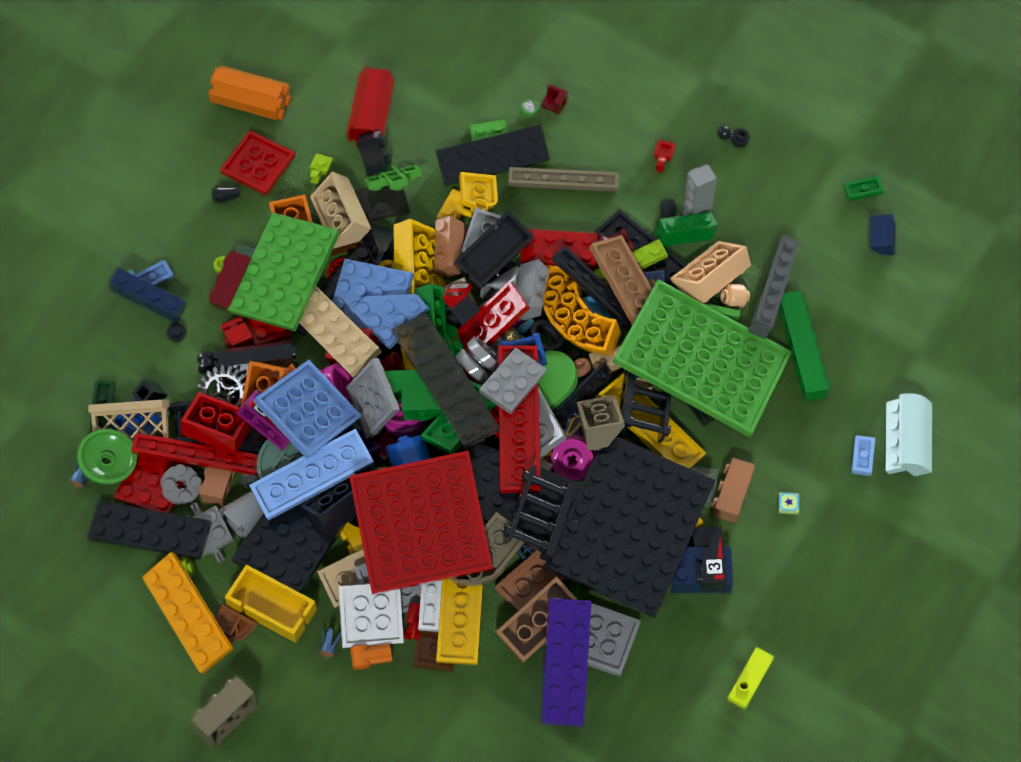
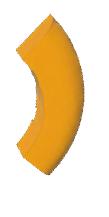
M545 265L549 268L543 308L551 324L566 340L575 346L595 354L612 356L621 335L617 320L592 313L582 301V288L558 266Z

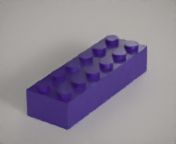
M548 599L540 724L584 727L592 601Z

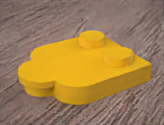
M460 173L461 202L466 207H469L472 213H474L475 208L485 211L493 209L498 202L496 175Z

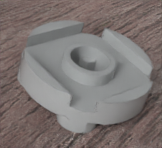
M178 464L169 468L162 475V493L169 502L177 505L186 504L193 501L198 495L201 479L192 468ZM177 480L183 481L185 488L178 489Z

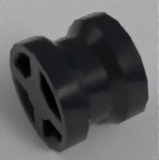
M204 352L197 356V362L199 363L198 372L200 374L206 375L207 371L213 374L216 361L214 353Z

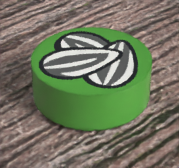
M533 99L524 100L521 103V113L526 117L535 116L538 113V103Z

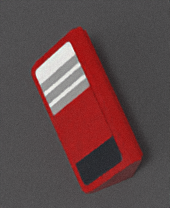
M452 284L443 294L442 298L450 308L454 307L466 298L473 284Z

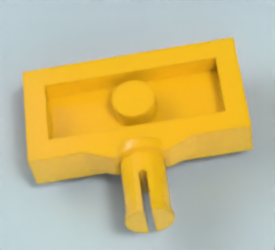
M452 189L437 215V220L447 216H452L458 220L462 215L472 218V211L466 209V206L461 202L460 191Z

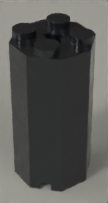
M291 340L214 350V358H216L217 362L215 367L218 369V372H220L221 365H224L225 371L228 370L229 366H232L231 373L238 369V377L242 374L245 375L244 379L241 380L242 382L246 381L250 361L284 368L289 367L291 364L295 368L299 367L298 362H294V359H297L296 345L295 343L291 344ZM222 377L226 384H237L231 378Z

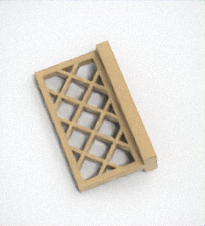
M169 399L88 405V412L91 413L92 432L102 429L98 425L97 416H104L108 423L103 429H107L112 424L132 442L136 433L147 434L142 428L148 421L156 427L150 435L154 436L159 430L163 434V438H169L167 413ZM155 412H162V421L159 424H156L151 419ZM137 413L146 418L140 426L132 420ZM120 414L127 419L122 427L114 422ZM129 423L137 428L132 436L124 431Z

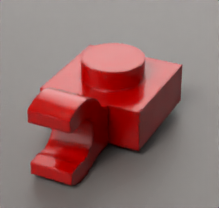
M658 139L654 152V158L658 159L656 164L657 172L663 173L665 162L672 161L676 143Z
M417 603L409 604L406 623L410 625L404 632V638L407 640L412 638L419 640L420 631L418 630L420 605Z

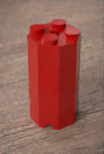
M365 67L363 72L359 73L347 128V140L350 143L352 140L356 142L360 135L381 131L382 136L385 137L395 89V78L391 76V71Z

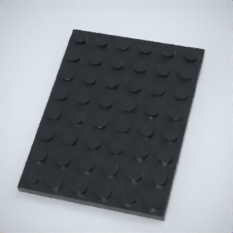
M615 437L608 447L598 450L564 522L554 556L546 561L543 569L656 618L716 480L619 437Z

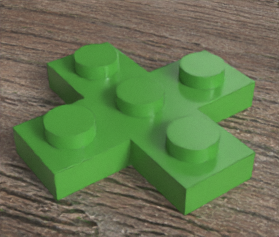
M416 164L401 169L391 165L388 171L379 172L378 175L364 178V183L372 191L380 190L383 186H388L391 190L398 191L404 189V186H408V181H414L417 177L422 176Z

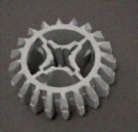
M221 365L220 372L214 367V374L207 371L206 375L208 378L204 376L201 378L205 384L200 383L198 387L204 390L198 392L232 404L231 394L240 389L239 400L232 404L240 407L246 382L241 380L244 379L245 375L242 374L238 377V369L231 373L232 366H229L228 370L225 371L224 365ZM222 377L231 378L237 384H226ZM216 379L218 389L209 394V384ZM222 387L230 390L227 393V397L218 394Z

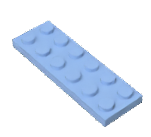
M354 429L327 443L308 459L303 456L250 484V487L269 521L375 463L357 430Z

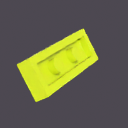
M756 647L727 700L746 710L774 660V656Z

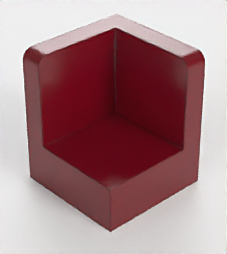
M549 84L547 86V95L542 101L541 107L560 115L568 101V91Z

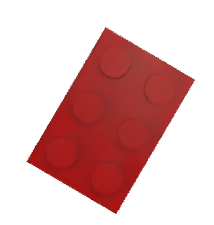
M198 392L181 419L182 435L234 455L252 426L237 414L241 407Z

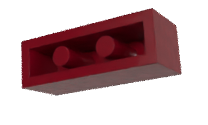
M230 250L229 254L224 258L222 271L218 273L216 285L209 293V302L213 307L229 312L227 309L230 307L247 267L251 262L252 258L250 256Z

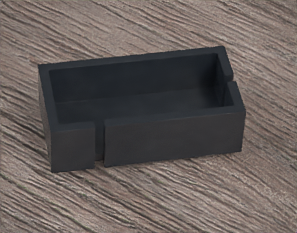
M508 210L496 221L495 225L493 224L454 261L453 265L464 277L468 274L467 280L480 291L484 285L489 283L533 241L534 236Z

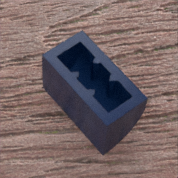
M894 215L871 216V250L881 255H895L896 222Z

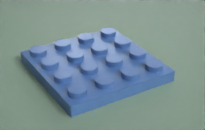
M345 259L332 302L358 328L369 329L352 309L365 296L409 294L414 274Z
M310 360L258 395L253 401L306 459L362 417Z

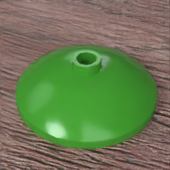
M100 429L90 433L82 440L78 448L77 462L80 470L88 479L98 484L112 485L124 481L131 475L137 462V454H132L131 452L133 442L125 434L113 429ZM108 460L110 463L104 464L103 461Z

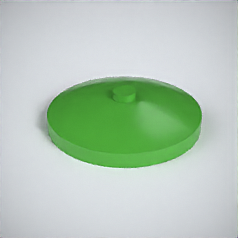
M549 350L544 351L547 366L543 367L547 369V373L538 382V387L551 410H554L575 390L578 382V371L568 355L559 351Z

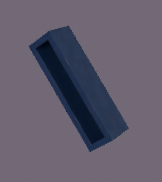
M119 267L109 281L110 291L176 324L186 309L185 300Z

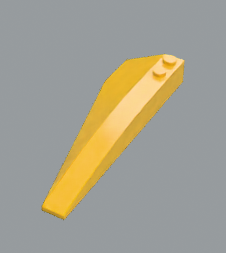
M412 219L394 224V269L414 274L409 294H414V289L428 284L441 287L446 286L444 276L434 271L435 229ZM415 323L400 339L405 370H419Z

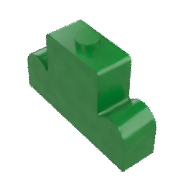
M461 368L384 371L396 401L400 402L402 400L404 420L426 421L436 419L443 410V398L452 400L463 388Z

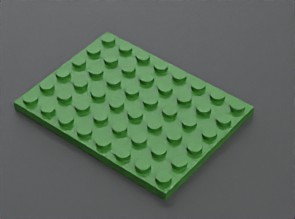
M658 279L612 363L750 437L792 351L768 338L764 339L748 332V327Z

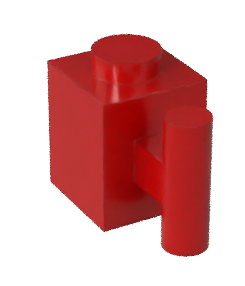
M241 316L220 325L222 332L225 333L226 339L223 341L227 349L255 345L253 336Z

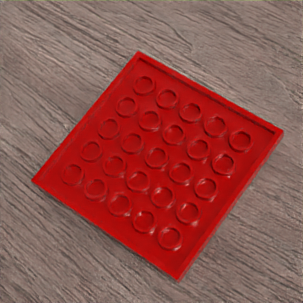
M469 451L349 476L372 595L493 570Z

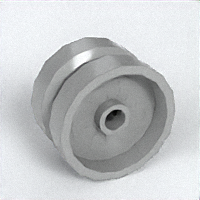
M474 336L467 343L470 351L462 349L455 357L472 377L481 384H484L492 375L490 371L495 372L498 368V356L489 346Z

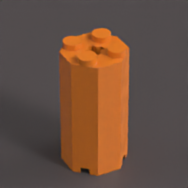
M225 66L216 67L210 80V84H213V89H209L208 92L210 102L270 119L283 120L286 107L290 106L292 96L289 95L290 85L287 83Z

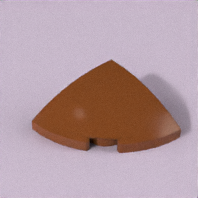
M224 604L215 618L230 643L246 638L258 624Z

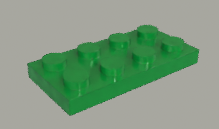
M469 380L422 433V440L449 454H454L496 404L479 393L481 385Z

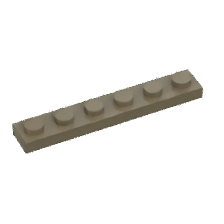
M509 167L508 186L618 192L619 172Z

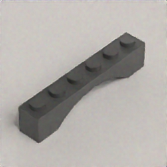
M782 235L775 246L767 281L753 314L748 332L765 339L773 328L799 246L798 241Z

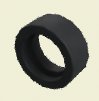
M549 320L534 322L525 337H531L536 331L548 334L553 340L554 345L547 346L542 343L544 351H558L564 339Z

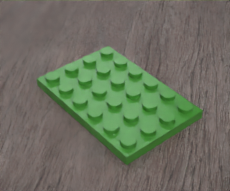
M272 213L231 305L227 309L229 313L296 331L340 232L330 227Z

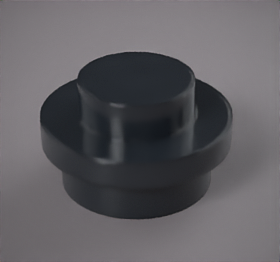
M173 324L168 328L167 336L173 342H181L186 336V330L180 324Z

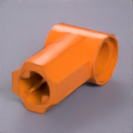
M390 644L370 647L368 645H358L350 648L354 670L366 669L375 664L392 662Z

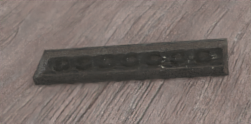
M426 313L391 329L395 339L465 449L500 431L499 425Z

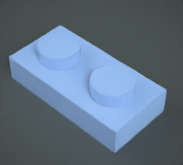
M855 436L851 473L871 476L875 438Z

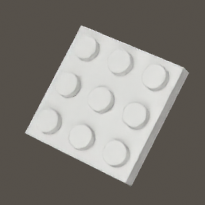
M370 584L338 586L342 648L358 645L372 646L404 643L400 589L372 595Z

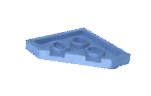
M402 294L365 296L352 311L388 349H391L430 308L418 295Z

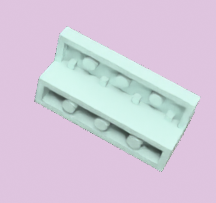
M900 394L899 399L886 402L885 471L888 474L906 470L913 476L932 473V402L922 395Z

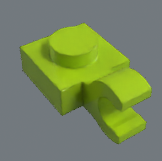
M316 153L310 165V177L312 178L310 183L318 184L322 175H328L334 163L332 157Z

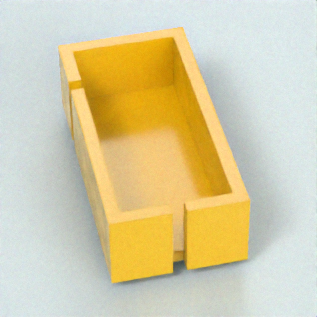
M245 565L224 597L229 608L242 615L245 612L246 617L297 643L304 632L305 624H309L317 611L314 600L248 565Z

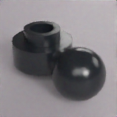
M721 126L717 130V135L720 139L727 140L730 138L732 144L739 148L747 146L750 140V134L742 128L732 132L728 126Z

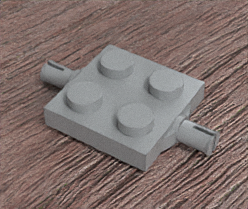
M194 503L195 507L193 504L190 506L195 515L193 517L210 520L212 523L202 557L207 554H214L217 562L220 563L221 560H225L221 549L234 540L223 517L219 514L217 506L202 512L198 503Z

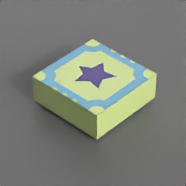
M779 492L778 513L798 514L799 494Z

